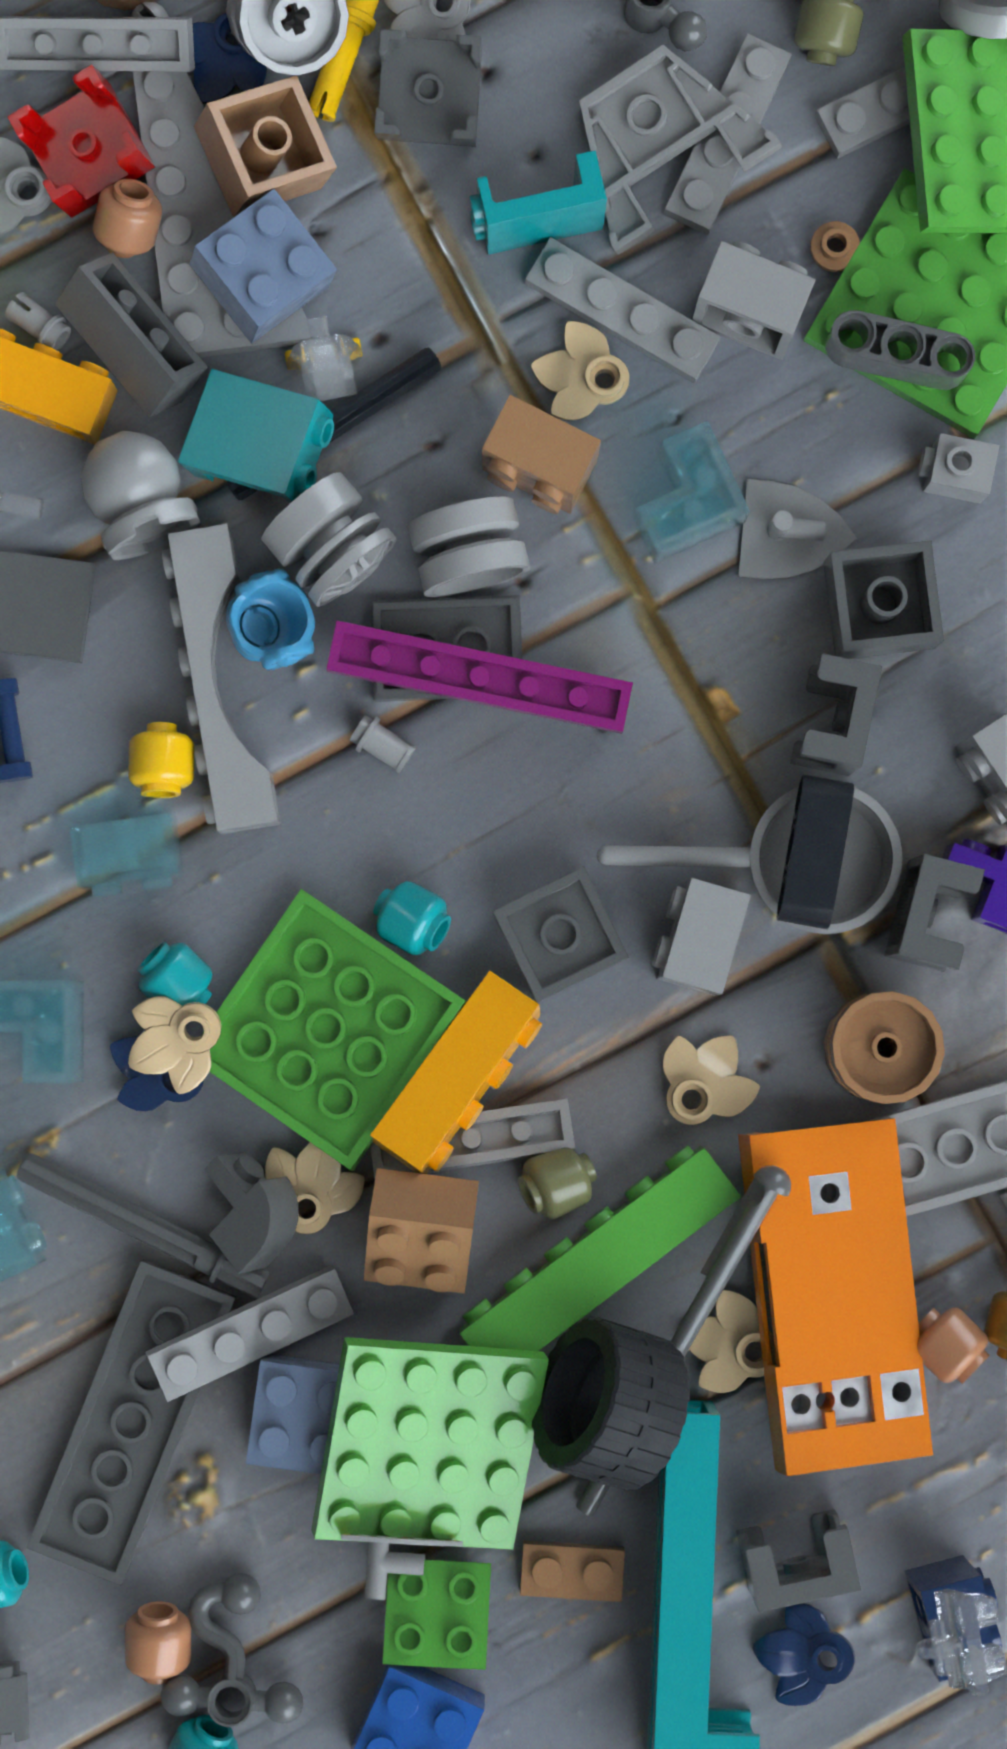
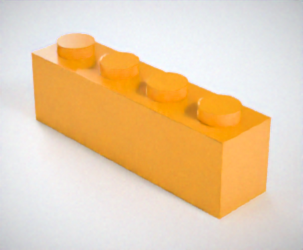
M0 328V409L96 445L118 392L113 381L108 378L109 372L88 361L82 360L79 366L61 360L62 353L40 343H35L33 349L15 343L17 337Z
M489 970L370 1136L374 1144L415 1173L427 1174L430 1169L438 1172L454 1150V1147L449 1142L459 1128L462 1127L467 1131L482 1112L484 1105L479 1101L490 1086L498 1089L509 1075L513 1064L508 1060L519 1045L527 1048L539 1033L543 1024L538 1021V1018L541 1016L540 1004Z

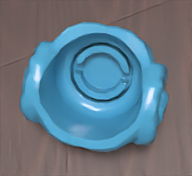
M277 568L273 571L267 570L255 573L250 576L248 581L235 586L236 596L227 606L226 623L236 650L245 659L261 662L262 667L267 670H275L293 665L314 653V642L311 639L316 624L314 613L305 591L298 584L290 580L286 570Z

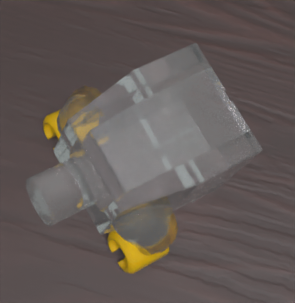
M327 316L307 319L311 339L303 340L301 343L296 344L292 350L284 352L287 370H302L306 396L319 399L320 401L357 394L350 360L363 356L360 339L358 337L351 339L347 335L340 334L330 335Z

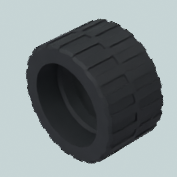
M586 1317L581 1322L578 1321L573 1324L566 1333L562 1334L547 1357L549 1361L541 1403L532 1420L535 1447L539 1450L538 1454L541 1460L547 1463L548 1467L553 1470L619 1490H637L645 1486V1483H650L659 1475V1471L667 1465L671 1459V1454L679 1443L687 1418V1406L690 1396L688 1369L685 1367V1359L681 1351L677 1350L673 1342L601 1317Z

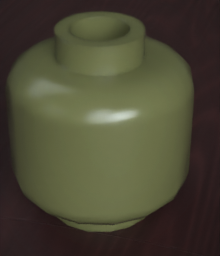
M802 0L794 33V42L800 49L808 51L806 61L825 66H835L837 57L846 58L856 52L864 12L859 5L854 3L855 0Z
M564 1147L534 1155L527 1159L523 1165V1175L518 1177V1186L526 1205L532 1213L540 1212L547 1218L556 1219L584 1206L590 1201L592 1197L591 1182L597 1179V1175L587 1154L581 1153L578 1155L574 1149Z

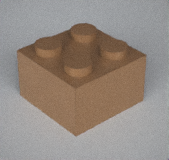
M296 75L209 102L194 125V129L233 218L273 189L277 191L284 201L320 190L337 168Z
M509 395L482 447V470L489 473L487 479L491 483L506 491L513 492L515 487L533 495L531 501L547 512L558 514L561 509L571 514L597 464L601 440Z
M377 1168L369 1213L364 1281L378 1282L387 1286L401 1285L431 1289L436 1292L465 1294L479 1181Z

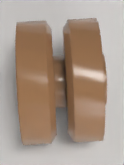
M894 991L862 994L843 1004L829 1021L824 1038L826 1065L836 1083L852 1096L881 1104L906 1102L925 1092L939 1075L945 1054L943 1031L932 1011L916 998ZM882 1038H884L885 1042L892 1043L893 1048L891 1054H883V1057L877 1051V1044Z

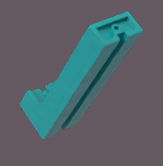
M689 1400L687 1418L679 1443L671 1454V1459L659 1471L647 1749H760V1735L754 1734L751 1728L750 1710L709 1708L720 1414L713 1401Z

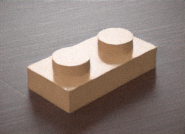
M523 1540L520 1596L622 1602L625 1549L622 1546Z

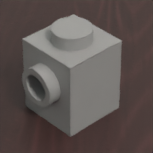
M940 433L933 442L932 447L925 446L921 455L918 476L926 477L923 492L981 504L991 491L1000 445Z

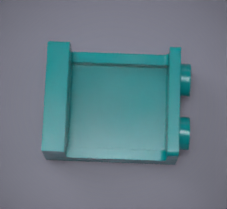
M596 150L576 154L574 180L571 187L496 203L492 200L487 176L476 178L477 194L469 196L471 211L469 212L476 241L485 240L488 255L548 242L550 237L558 240L603 230L607 197Z
M211 369L178 463L195 477L212 482L214 477L280 496L288 503H291L316 483V464L322 448L328 446L333 436V413L319 399Z

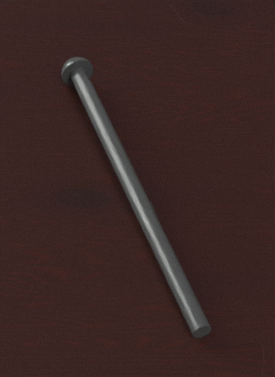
M768 1165L760 1168L754 1174L752 1183L700 1273L707 1277L671 1340L676 1345L677 1350L681 1351L683 1357L687 1354L777 1195L789 1196L791 1180L782 1168ZM589 1481L576 1507L582 1513L593 1516L610 1487Z

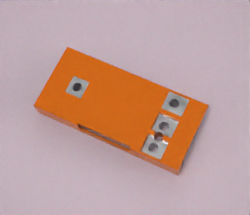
M895 1118L769 1133L738 1134L744 1195L754 1179V1174L764 1166L774 1165L782 1168L791 1180L789 1196L777 1195L750 1242L775 1471L785 1476H794L932 1456L933 1448L923 1360L917 1349L920 1333ZM828 1183L833 1184L837 1191L835 1199L830 1203H826L821 1198V1189ZM759 1243L764 1244L777 1366L772 1364ZM897 1383V1391L892 1395V1389ZM845 1388H848L850 1392L849 1398L842 1404L840 1394ZM825 1393L824 1403L817 1407V1395ZM799 1394L801 1396V1404L798 1409L793 1411L791 1402Z

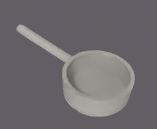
M799 787L779 797L765 811L755 829L751 847L605 845L598 850L597 859L601 864L610 866L751 867L752 877L760 896L771 911L777 915L781 882ZM854 787V797L835 907L829 929L794 923L788 924L804 931L819 934L846 932L862 926L873 919L892 898L902 870L903 858L900 837L885 809L865 792Z

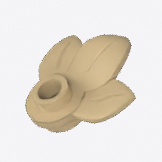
M568 321L566 323L564 332L566 350L546 354L532 363L531 369L539 383L550 392L556 393L551 414L564 420L574 421L589 416L599 404L608 405L617 402L625 395L629 386L630 377L628 369L619 358L610 355L605 335L598 329L581 322ZM601 373H607L612 376L614 383L609 388H601L596 384L595 378Z
M166 996L151 997L142 1001L132 1009V1013L138 1024L145 1031L137 1038L131 1048L128 1061L129 1067L144 1074H163L168 1071L171 1083L178 1094L190 1092L206 1078L211 1069L210 1049L217 1043L221 1034V1021L218 1014L213 1008L204 1003L191 1002L182 1006ZM190 1021L199 1022L204 1028V1034L199 1037L191 1036L186 1030V1024Z
M729 1035L712 1038L696 1050L688 1040L677 1036L668 1046L663 1058V1071L670 1083L666 1095V1104L670 1114L676 1120L684 1124L696 1125L706 1121L712 1114L732 1117L745 1110L756 1098L760 1085L751 1079L735 1075L738 1065V1047L735 1037ZM693 1089L699 1093L700 1103L694 1109H687L682 1103V1096L687 1090Z
M311 1142L299 1153L297 1158L283 1149L274 1147L271 1149L265 1165L266 1179L287 1176L296 1193L298 1204L303 1199H310L315 1203L316 1212L313 1217L305 1219L298 1214L295 1232L301 1234H312L323 1229L330 1221L332 1215L352 1209L360 1200L365 1181L363 1175L353 1172H341V1163Z
M730 1290L722 1291L716 1301V1317H707L689 1348V1351L697 1358L706 1362L699 1376V1386L712 1392H731L736 1390L747 1377L757 1378L764 1376L762 1356L757 1360H750L745 1355V1349L749 1343L759 1342L761 1344L757 1306L737 1292ZM769 1331L772 1364L777 1366L774 1335Z

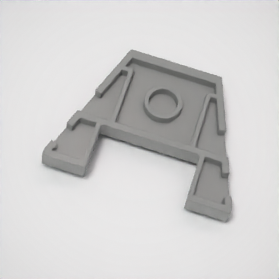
M664 44L579 100L590 151L596 150L607 197L605 214L610 232L611 246L618 255L656 231L630 187L715 130L720 132L744 173L783 148L776 135L751 118L744 109L719 92L707 79Z

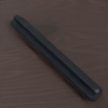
M429 347L422 349L331 409L334 431L330 443L439 372L442 366L433 350ZM226 480L227 486L238 500H244L258 491L257 489Z

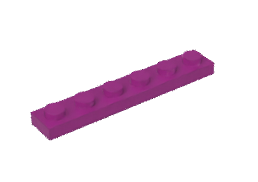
M336 621L326 668L329 673L620 734L623 733L633 682L342 621Z

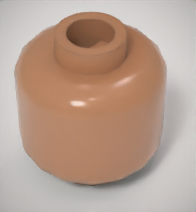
M133 179L118 180L115 184L104 188L99 194L93 223V233L97 241L109 253H114L116 257L130 258L134 255L146 253L155 245L162 217V205L152 189L145 183Z
M933 1308L918 1323L920 1339L917 1349L922 1357L923 1364L944 1383H950L957 1379L963 1384L990 1356L985 1351L989 1342L986 1333L959 1308H950L942 1315Z
M163 1601L146 1603L139 1607L137 1612L131 1615L125 1623L126 1667L134 1675L143 1678L145 1682L164 1684L171 1677L183 1672L190 1664L191 1624L189 1618L182 1611H179L174 1604Z

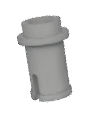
M25 292L17 294L15 298L21 304L19 306L11 300L6 308L5 318L37 339V343L49 346L57 351L61 349L71 333V328L66 325V318L61 314L54 316L29 298Z
M365 715L350 738V741L357 745L355 750L360 753L364 749L394 768L400 774L417 746L408 743L380 725L381 719L379 717L373 720Z

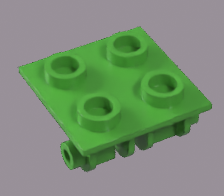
M425 1560L423 1576L388 1573L383 1664L486 1670L491 1563Z

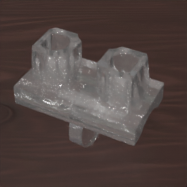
M948 1588L935 1591L934 1597L938 1619L929 1621L931 1638L917 1643L918 1656L925 1659H935L937 1675L948 1676L949 1687L970 1690L973 1696L990 1693L988 1682L1007 1673L1005 1653L1001 1646L994 1643L982 1645L979 1630L980 1628L997 1624L999 1616L995 1598L982 1593L965 1594Z

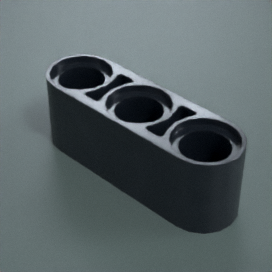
M802 775L796 797L777 906V921L829 929L835 907L854 797L853 783Z

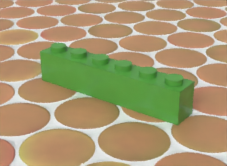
M686 1145L664 1162L669 1170L656 1180L652 1181L647 1175L627 1189L624 1194L628 1201L612 1212L608 1206H605L584 1223L588 1229L586 1233L574 1242H571L566 1236L543 1254L547 1262L531 1273L525 1267L503 1284L507 1293L492 1304L487 1298H484L465 1312L462 1317L467 1323L460 1327V1335L469 1346L539 1351L741 1198V1195L703 1146L700 1145L693 1151L689 1145Z

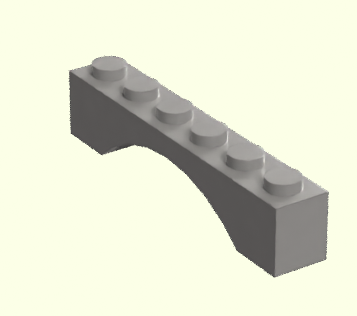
M228 524L169 533L170 548L162 549V559L166 578H175L178 597L170 598V607L175 628L183 627L186 646L178 647V655L183 677L191 676L194 695L187 696L186 703L191 726H200L202 745H196L194 749L199 775L208 774L211 794L203 795L207 824L216 823L217 831L222 835L281 825L273 775L248 752L236 736L225 714L217 685L216 649L219 628L228 602L235 591V586L240 583L232 532Z

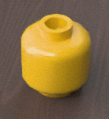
M148 723L147 731L134 735L129 741V781L141 789L142 796L151 798H174L180 796L181 789L188 787L194 779L193 740L188 735L177 732V725L174 723Z

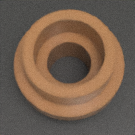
M838 221L828 222L815 231L810 243L811 256L814 262L826 271H844L859 246L860 240L856 231L848 224ZM832 238L840 239L844 244V250L841 252L831 251L827 246V241Z

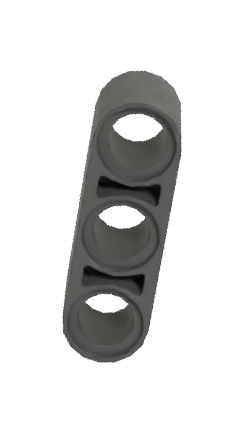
M849 310L840 314L835 319L825 340V350L828 357L841 367L938 390H950L957 387L965 379L975 362V350L972 343L960 334L858 310ZM843 330H853L861 336L863 345L856 349L848 348L840 342L838 333ZM893 341L905 343L911 351V358L907 360L894 358L889 353L888 343ZM942 352L953 354L959 361L960 370L955 372L944 370L937 361V354Z

